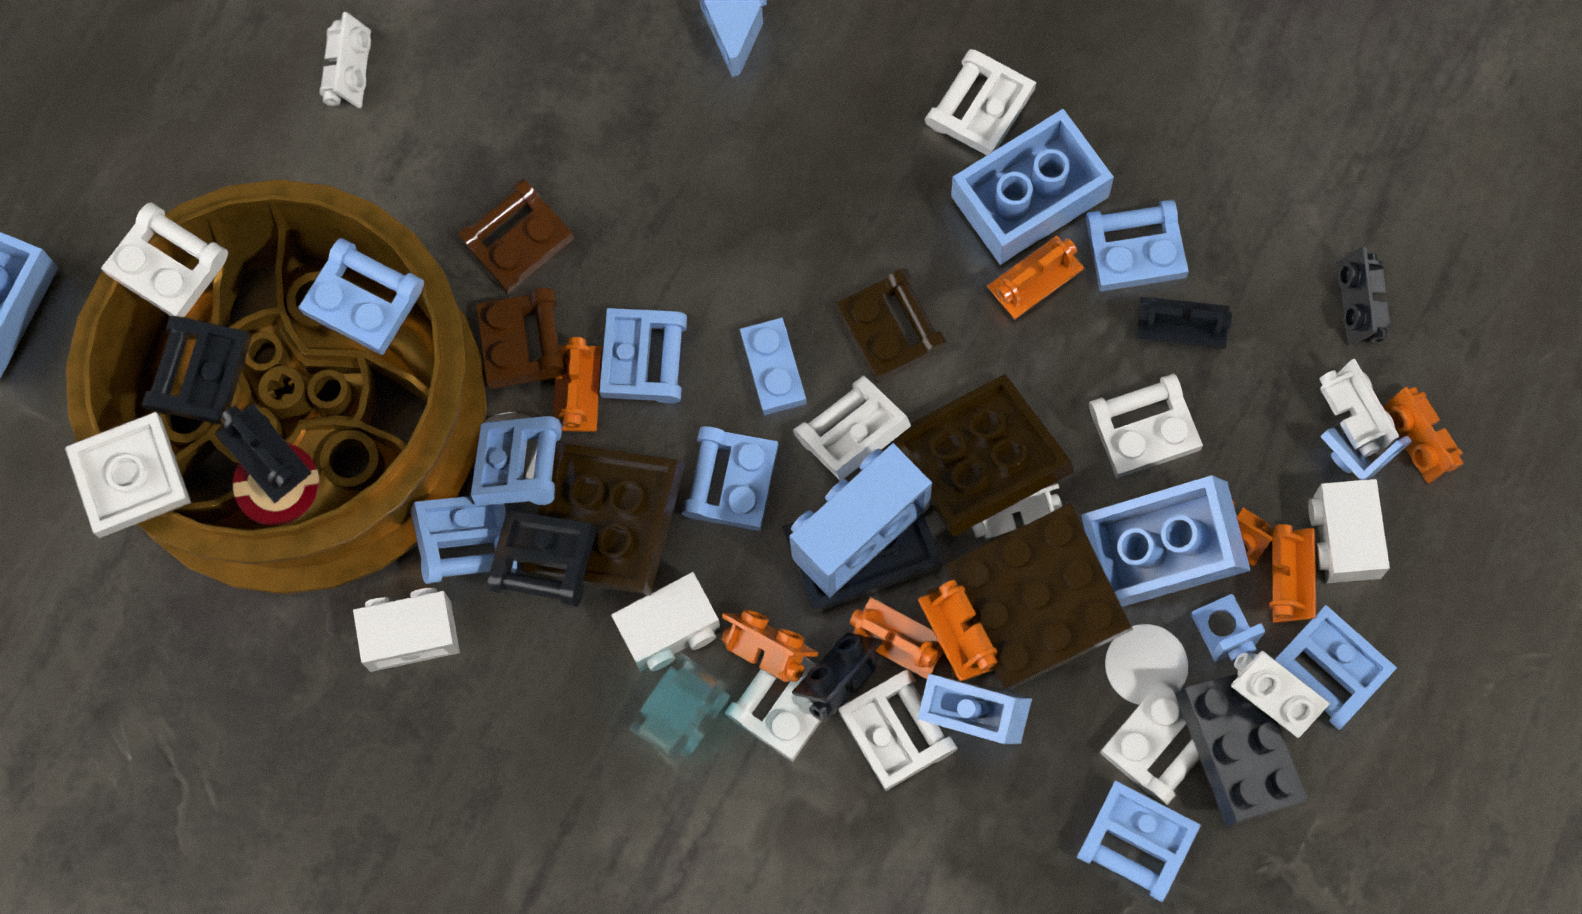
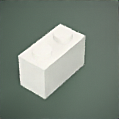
M1377 479L1322 483L1314 494V498L1309 499L1308 505L1311 525L1318 526L1320 543L1315 544L1317 569L1324 570L1326 583L1381 579L1390 569Z
M694 572L655 591L651 596L648 595L611 614L640 672L648 667L650 671L664 668L675 660L673 654L688 646L692 650L699 649L712 642L716 638L715 632L721 630L719 619Z
M436 588L418 589L411 592L410 598L392 601L390 597L375 598L365 602L364 608L353 610L361 663L370 672L460 653L451 600L444 591L437 592Z

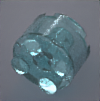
M682 652L676 661L682 666L680 670L677 671L670 666L641 708V716L645 718L642 726L633 721L629 728L631 732L673 761H676L680 755L687 760L691 757L704 736L703 733L698 731L699 727L706 717L715 721L731 696L724 691L728 685L726 682Z

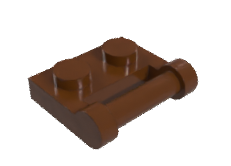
M525 179L514 185L513 193L470 228L465 225L456 232L462 244L507 294L574 239L573 233L546 205ZM526 205L532 211L531 214L488 249L481 242L523 206Z
M539 288L532 291L529 295L477 304L486 382L489 389L556 378L566 373L565 357L559 353L553 311L557 306V301L553 289ZM536 314L542 357L537 361L531 362L524 316Z

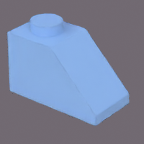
M699 0L700 7L731 76L740 75L763 25L762 6L767 5V0Z
M928 674L917 719L1002 744H1021L1032 698L967 681L960 682L958 679Z

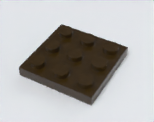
M1006 374L910 424L911 427L890 442V445L894 443L932 482L930 504L953 537L1074 473L1072 461Z
M557 444L552 472V482L555 484L554 500L550 504L540 505L538 515L591 523L597 529L583 585L651 596L685 465L677 459L571 444ZM524 563L522 571L534 577L563 581L566 569Z
M1071 503L946 564L952 579L956 581L958 586H964L966 590L965 594L976 613L971 618L973 624L981 623L992 646L997 650V654L994 656L998 663L994 665V668L1004 689L1007 691L1133 630Z

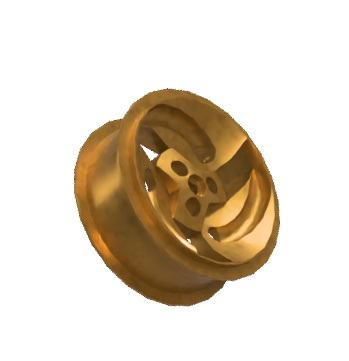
M282 179L228 185L177 205L167 212L165 217L206 243L215 242L228 251L226 262L184 318L229 327L233 303L240 293L245 273L269 264H275L277 307L264 309L245 316L230 326V328L247 331L252 337L231 407L237 406L240 410H243L254 404L286 443L303 449L316 465L319 475V488L317 496L308 511L298 519L282 525H267L251 519L239 507L233 490L214 500L183 505L137 523V525L189 569L238 589L282 595L334 589L383 570L418 545L410 510L414 502L459 497L476 462L480 427L482 423H485L487 402L483 360L466 316L456 304L444 271L417 235L377 204L330 185ZM156 232L148 241L150 245L191 271L199 263V259ZM340 238L353 243L356 246V251L405 276L411 273L424 280L423 289L383 356L306 317L299 310L300 304L327 263L333 245ZM347 267L341 277L389 303H392L397 295V292L349 267ZM104 271L101 272L77 318L66 365L68 418L76 442L155 413L143 408L142 401L145 392L152 389L169 336L165 329L170 315L112 279ZM196 339L187 341L170 395L179 396ZM276 348L275 356L271 361L265 364L256 363L258 355L263 350ZM371 368L420 397L427 404L408 445L398 436L370 425L376 403L375 378ZM334 386H341L340 394L336 399L328 402L321 401L327 390ZM291 388L294 390L292 395L289 394ZM159 414L183 480L188 478L216 449L227 460L238 467L240 462L215 434L224 425L203 421L202 425L194 432L178 434L172 424V414ZM350 446H359L369 452V463L360 475L353 478H344L335 474L333 469L337 455L343 449Z

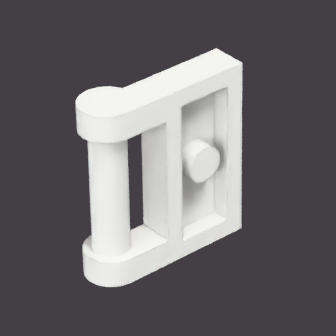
M971 49L963 58V68L937 108L930 110L924 121L934 131L948 134L987 156L997 150L1034 92L1036 82L983 53ZM982 75L987 77V81L963 119L959 120L952 116L976 77Z
M150 202L139 211L135 225L101 269L106 275L170 316L185 317L226 262L228 251L215 242L208 244L165 217V211ZM156 232L199 259V263L191 271L150 245L148 241Z
M1174 373L1161 377L1160 383L1106 401L1101 397L1089 402L1091 416L1116 479L1201 451L1203 444L1184 400L1180 382ZM1166 399L1169 411L1114 429L1111 421L1112 417Z
M865 376L855 381L850 392L810 423L802 422L793 429L800 443L808 451H811L840 481L860 467L864 459L878 448L880 450L911 427L907 416Z
M803 657L801 665L804 666L802 677L797 682L790 681L763 721L754 717L752 713L777 678L763 669H760L737 703L732 702L724 713L733 722L792 762L822 721L816 719L810 713L809 707L812 705L810 699L792 694V691L806 677L807 673L817 665L806 657Z
M909 669L838 708L839 714L885 792L928 766L948 757L958 749L950 736L945 737L938 725L917 719L922 697L914 686L917 680ZM894 695H899L929 745L927 749L918 753L887 699Z
M1162 681L1157 684L1100 752L1101 755L1163 806H1167L1175 797L1173 790L1200 760L1192 739L1159 779L1147 771L1183 727L1187 725L1175 692Z

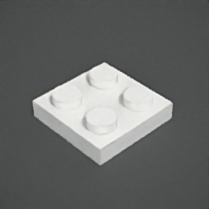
M157 412L65 447L93 533L99 538L191 503L162 418Z

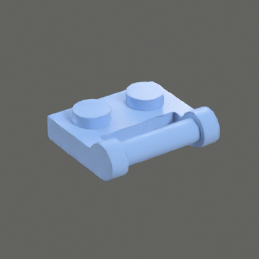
M1174 199L1160 201L1159 206L1105 215H1101L1100 211L1086 213L1087 232L1100 292L1187 278L1189 271ZM1162 224L1164 234L1107 243L1104 232Z
M340 238L333 245L327 263L300 304L299 310L303 315L383 356L423 289L424 280L411 273L405 276L356 251V246L353 243ZM347 267L397 292L393 302L389 303L342 279L341 277Z
M607 308L600 382L601 398L655 400L666 404L679 403L682 387L678 385L682 332L686 331L687 315L676 311ZM651 329L664 330L660 383L647 382Z
M543 416L481 424L471 497L476 506L530 501L537 505H547L553 502L555 484L552 482L555 447L556 442L560 440L562 435V422L559 419ZM538 439L533 479L523 480L528 440Z
M700 427L697 442L701 445L689 499H685L683 502L681 514L691 519L762 531L779 449L778 441L724 432L714 427ZM718 449L729 450L730 456L719 506L708 504L706 502Z
M471 496L417 501L413 503L410 510L421 556L422 577L426 584L441 582L442 577L490 572L495 553L440 559L438 549L494 543L496 551L506 515L504 504L476 506ZM517 561L513 562L512 573L516 572Z
M1327 605L1316 615V619H1312L1275 659L1330 703L1324 711L1331 717L1329 722L1338 730L1351 719L1397 669L1396 666ZM1302 651L1352 694L1345 703L1341 702L1295 660Z
M1115 781L1077 858L1088 864L1092 860L1151 891L1149 896L1163 902L1201 825ZM1108 832L1165 862L1160 874L1100 844L1105 833Z

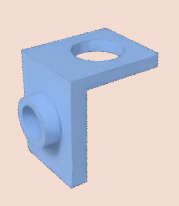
M1338 426L1326 430L1320 436L1333 450L1331 457L1334 462L1346 473L1350 474L1353 472L1360 480L1372 478L1412 442L1408 436L1397 440L1372 463L1367 457H1363L1360 451H1354L1347 435Z
M1233 594L1205 605L1191 613L1215 662L1226 657H1230L1231 661L1234 662L1243 652L1249 655L1257 650L1255 644L1258 643L1266 632L1262 623L1251 628L1249 627ZM1217 611L1229 613L1235 621L1233 633L1224 637L1215 635L1208 625L1209 617Z

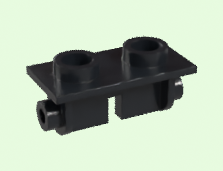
M1367 247L1358 249L1338 262L1337 278L1341 287L1344 310L1343 324L1346 328L1348 346H1353L1369 336L1371 343L1386 342L1389 340L1388 333L1392 331L1388 302L1373 301V296H1383L1386 294L1384 264L1378 260L1377 254H1367Z
M1140 297L1136 340L1226 349L1227 332L1230 330L1232 312H1229L1230 306Z
M254 404L243 410L233 406L223 413L221 418L225 422L224 426L215 434L274 504L312 474Z
M847 632L835 643L827 655L807 673L806 677L792 691V694L810 699L812 705L809 707V710L816 719L824 720L825 717H833L838 708L850 697L844 684H847L848 689L856 690L877 669V661L880 657L876 650L882 644V641Z

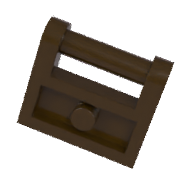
M905 268L891 273L884 280L836 303V308L876 383L941 352L948 345L943 334L936 332L911 287L913 280ZM896 294L921 340L911 347L884 300Z

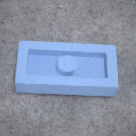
M783 317L740 329L763 415L807 404Z

